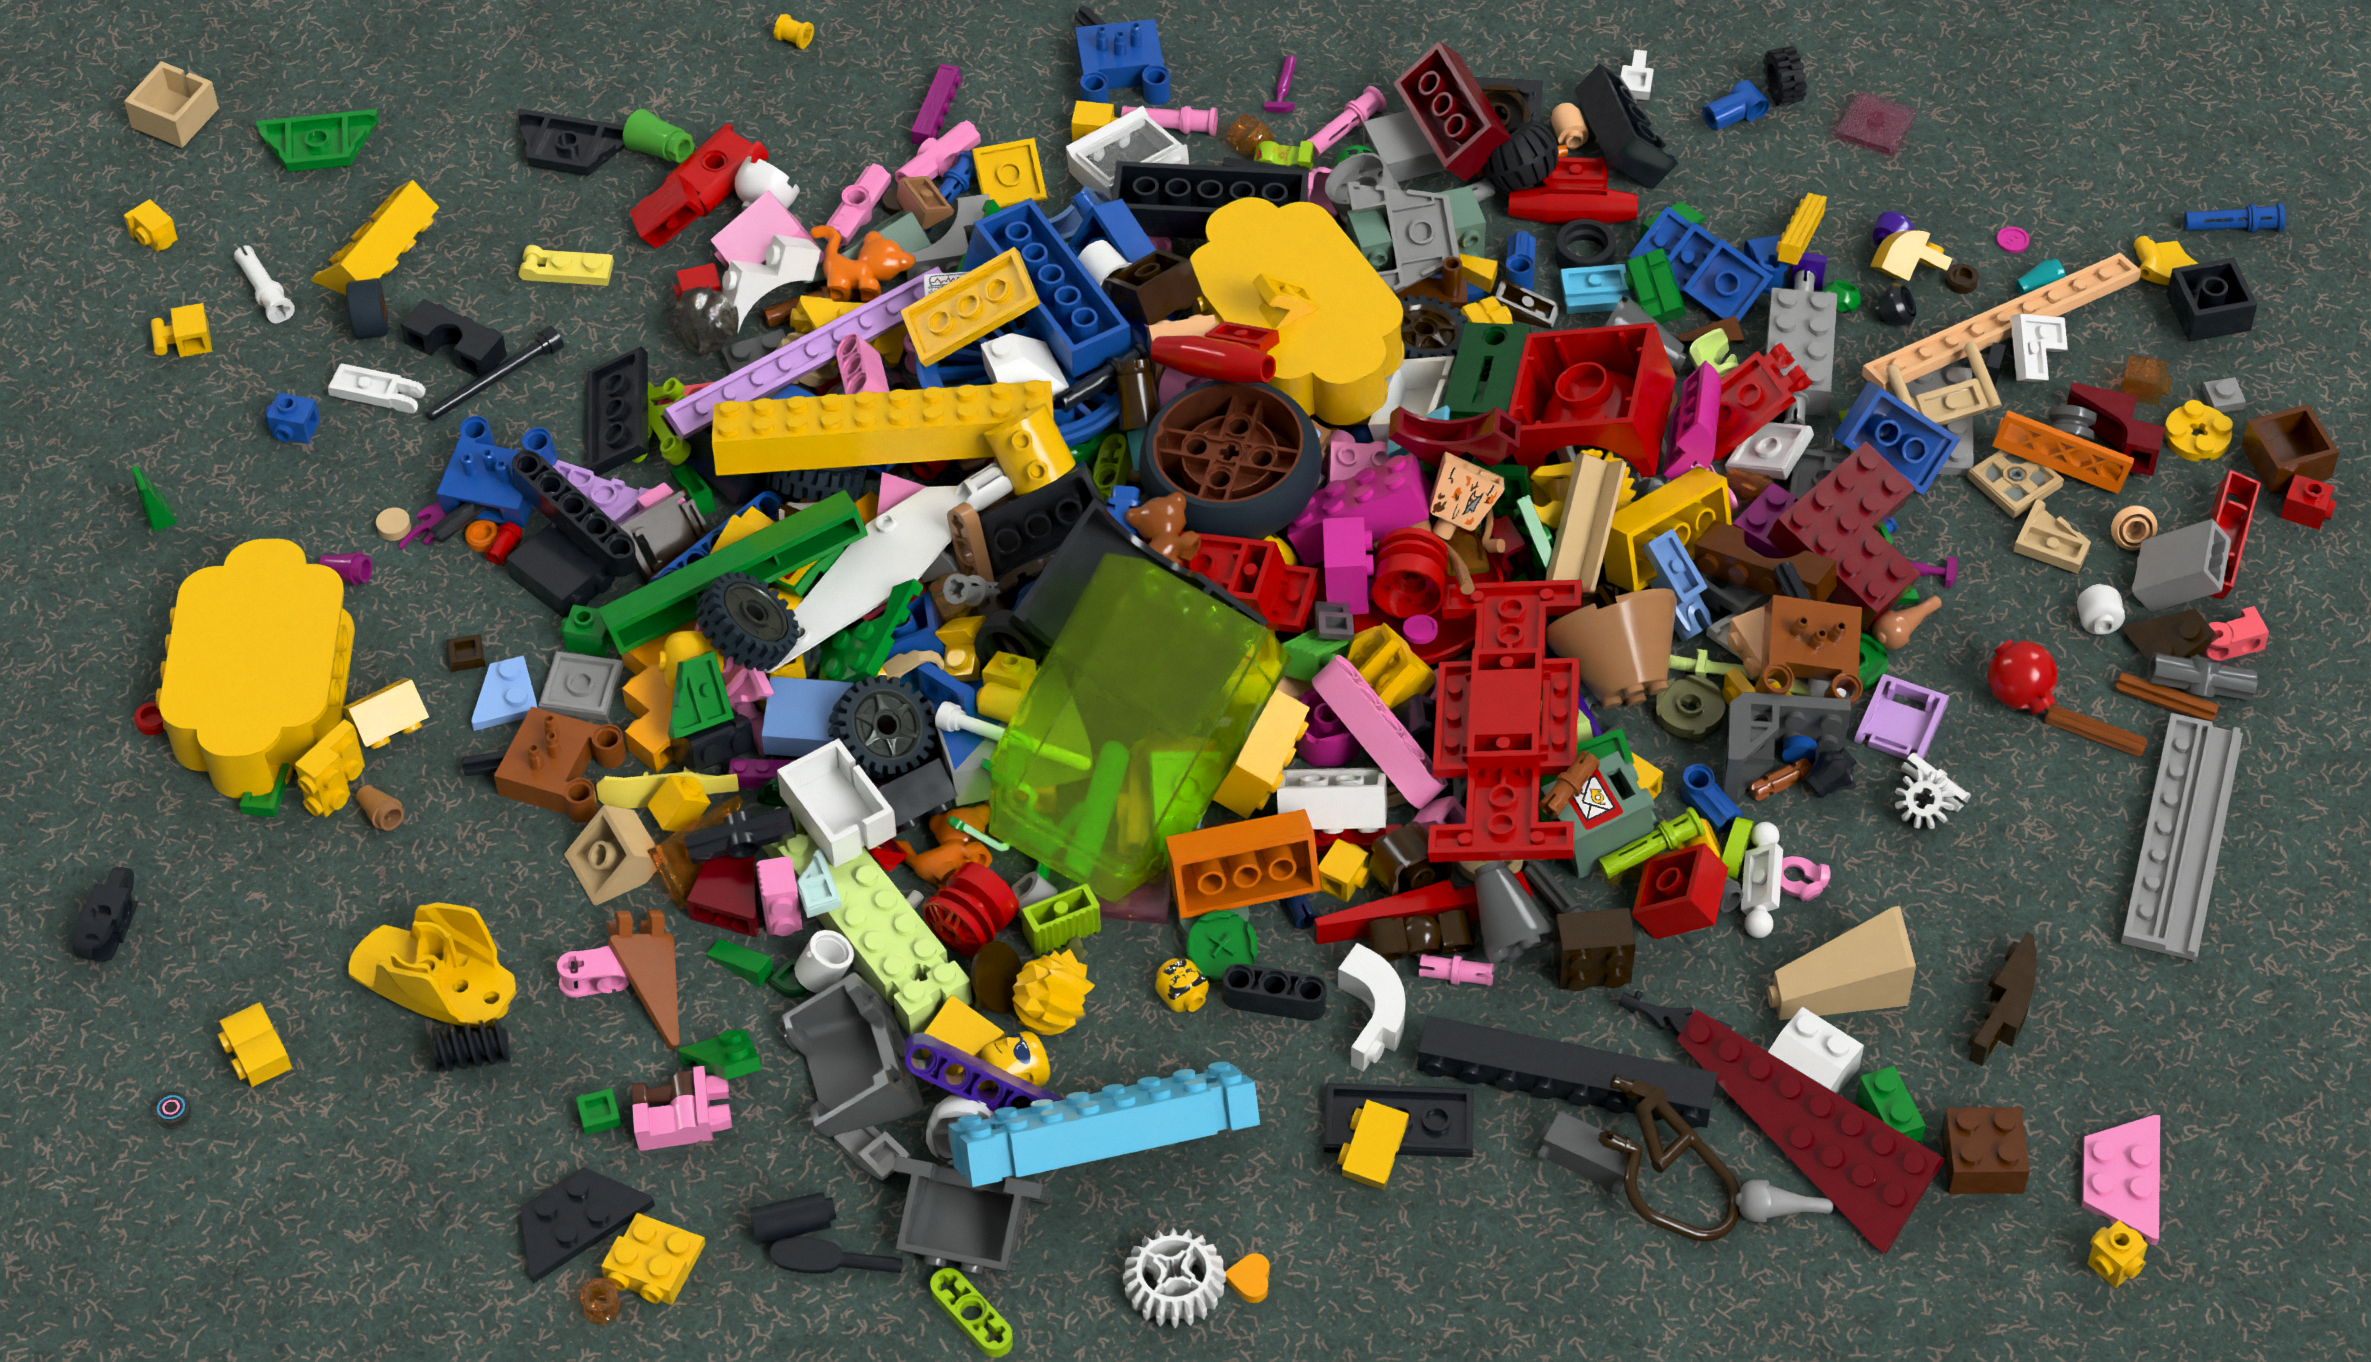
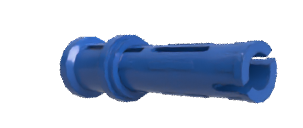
M960 152L957 156V163L943 175V183L938 190L949 204L953 202L958 194L965 193L969 189V182L976 175L972 152ZM932 226V227H930L929 229L924 230V231H925V232H929V231L931 232V230L933 229L934 226Z
M2280 202L2276 203L2275 206L2264 207L2249 204L2245 209L2185 211V231L2246 228V231H2250V233H2255L2257 229L2276 228L2278 232L2284 231V204ZM2272 216L2271 219H2260L2261 217ZM2230 218L2229 221L2204 222L2205 219Z

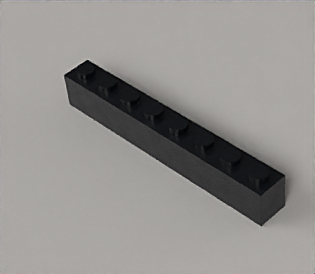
M1428 1015L1418 1050L1417 1070L1424 1071L1431 1077L1449 1076L1459 1078L1464 1083L1471 1085L1484 1083L1497 1086V1088L1506 1092L1519 1090L1533 1093L1541 1099L1554 1097L1569 1100L1576 1106L1594 1105L1604 1107L1616 1114L1624 1112L1636 1114L1634 1108L1640 1102L1625 1097L1626 1094L1618 1089L1610 1088V1081L1613 1075L1617 1074L1621 1078L1628 1080L1635 1078L1655 1087L1660 1085L1668 1094L1664 1099L1691 1128L1708 1127L1718 1074L1716 1072ZM1654 1109L1651 1110L1654 1121L1663 1119Z

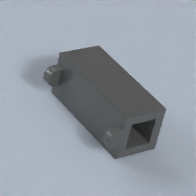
M1561 1111L1553 1123L1548 1121L1545 1124L1539 1138V1142L1543 1143L1538 1153V1159L1542 1161L1547 1159L1611 1189V1192L1618 1196L1623 1194L1625 1190L1624 1172L1628 1154L1621 1155L1619 1151L1603 1147L1598 1138L1600 1132L1605 1131Z

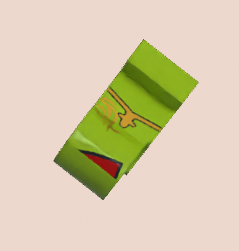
M1264 141L1257 145L1254 161L1287 165V167L1298 164L1300 166H1307V168H1310L1309 170H1312L1314 142L1301 141L1300 147Z

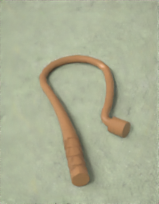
M1491 508L1486 514V527L1481 543L1489 553H1502L1505 550V541L1503 539H1490L1494 520ZM1443 540L1448 549V557L1453 565L1461 592L1465 595L1473 593L1475 587L1466 564L1458 553Z

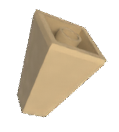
M1900 906L1884 911L1776 970L1773 985L1767 988V996L1770 1008L1776 1007L1779 1020L1792 1019L1802 1007L1817 1016L1908 1006L1916 964Z

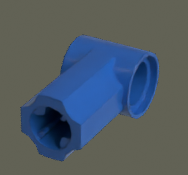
M1745 80L1734 86L1729 95L1703 106L1702 114L1706 124L1712 130H1719L1744 118L1752 122L1755 120V117H1763L1769 110L1770 103L1751 81Z
M1517 231L1516 234L1508 238L1505 279L1533 291L1536 238L1532 237L1528 232Z
M1703 764L1688 766L1682 778L1679 793L1681 801L1685 805L1695 808L1709 822L1717 834H1724L1732 829L1736 817L1742 818L1743 813L1714 782V773L1709 767ZM1692 785H1697V786H1700V787H1702V788H1696V787H1693Z

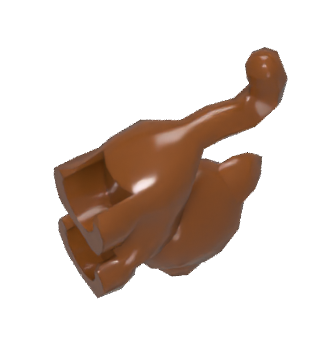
M1178 491L1166 497L1150 499L1141 507L1131 508L1124 513L1129 525L1137 528L1141 537L1150 542L1148 546L1182 566V561L1179 558L1191 561L1201 546V538L1195 532L1187 531L1181 536L1179 535L1186 524L1184 513L1186 498Z

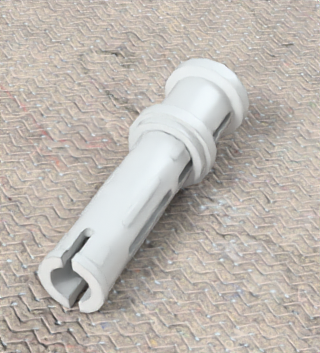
M243 246L247 255H244L241 248H238L234 253V259L256 290L255 299L259 305L265 307L266 316L269 321L280 323L289 319L294 313V305L290 299L284 297V289L280 283L271 280L252 247Z

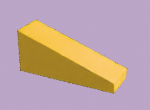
M1459 253L1460 260L1462 261V278H1468V283L1491 294L1497 276L1498 261Z

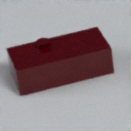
M1440 41L1393 83L1444 168L1464 181L1471 178L1485 165L1487 158L1492 157V151L1497 146L1511 139L1510 134L1462 57Z

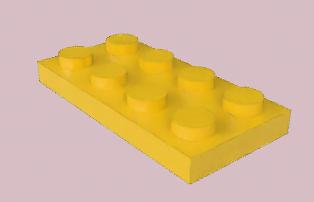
M1013 247L902 309L901 314L920 362L925 367H928L1041 303L1021 254Z

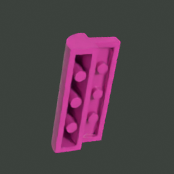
M1706 360L1683 382L1681 403L1671 412L1663 474L1671 481L1694 469L1697 462L1707 468L1714 457L1721 397V380L1715 368Z

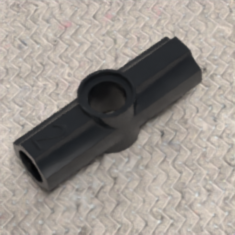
M789 806L755 815L739 811L727 815L723 819L722 824L686 833L685 843L693 865L727 855L732 858L743 859L754 856L758 853L761 846L795 838L797 829Z

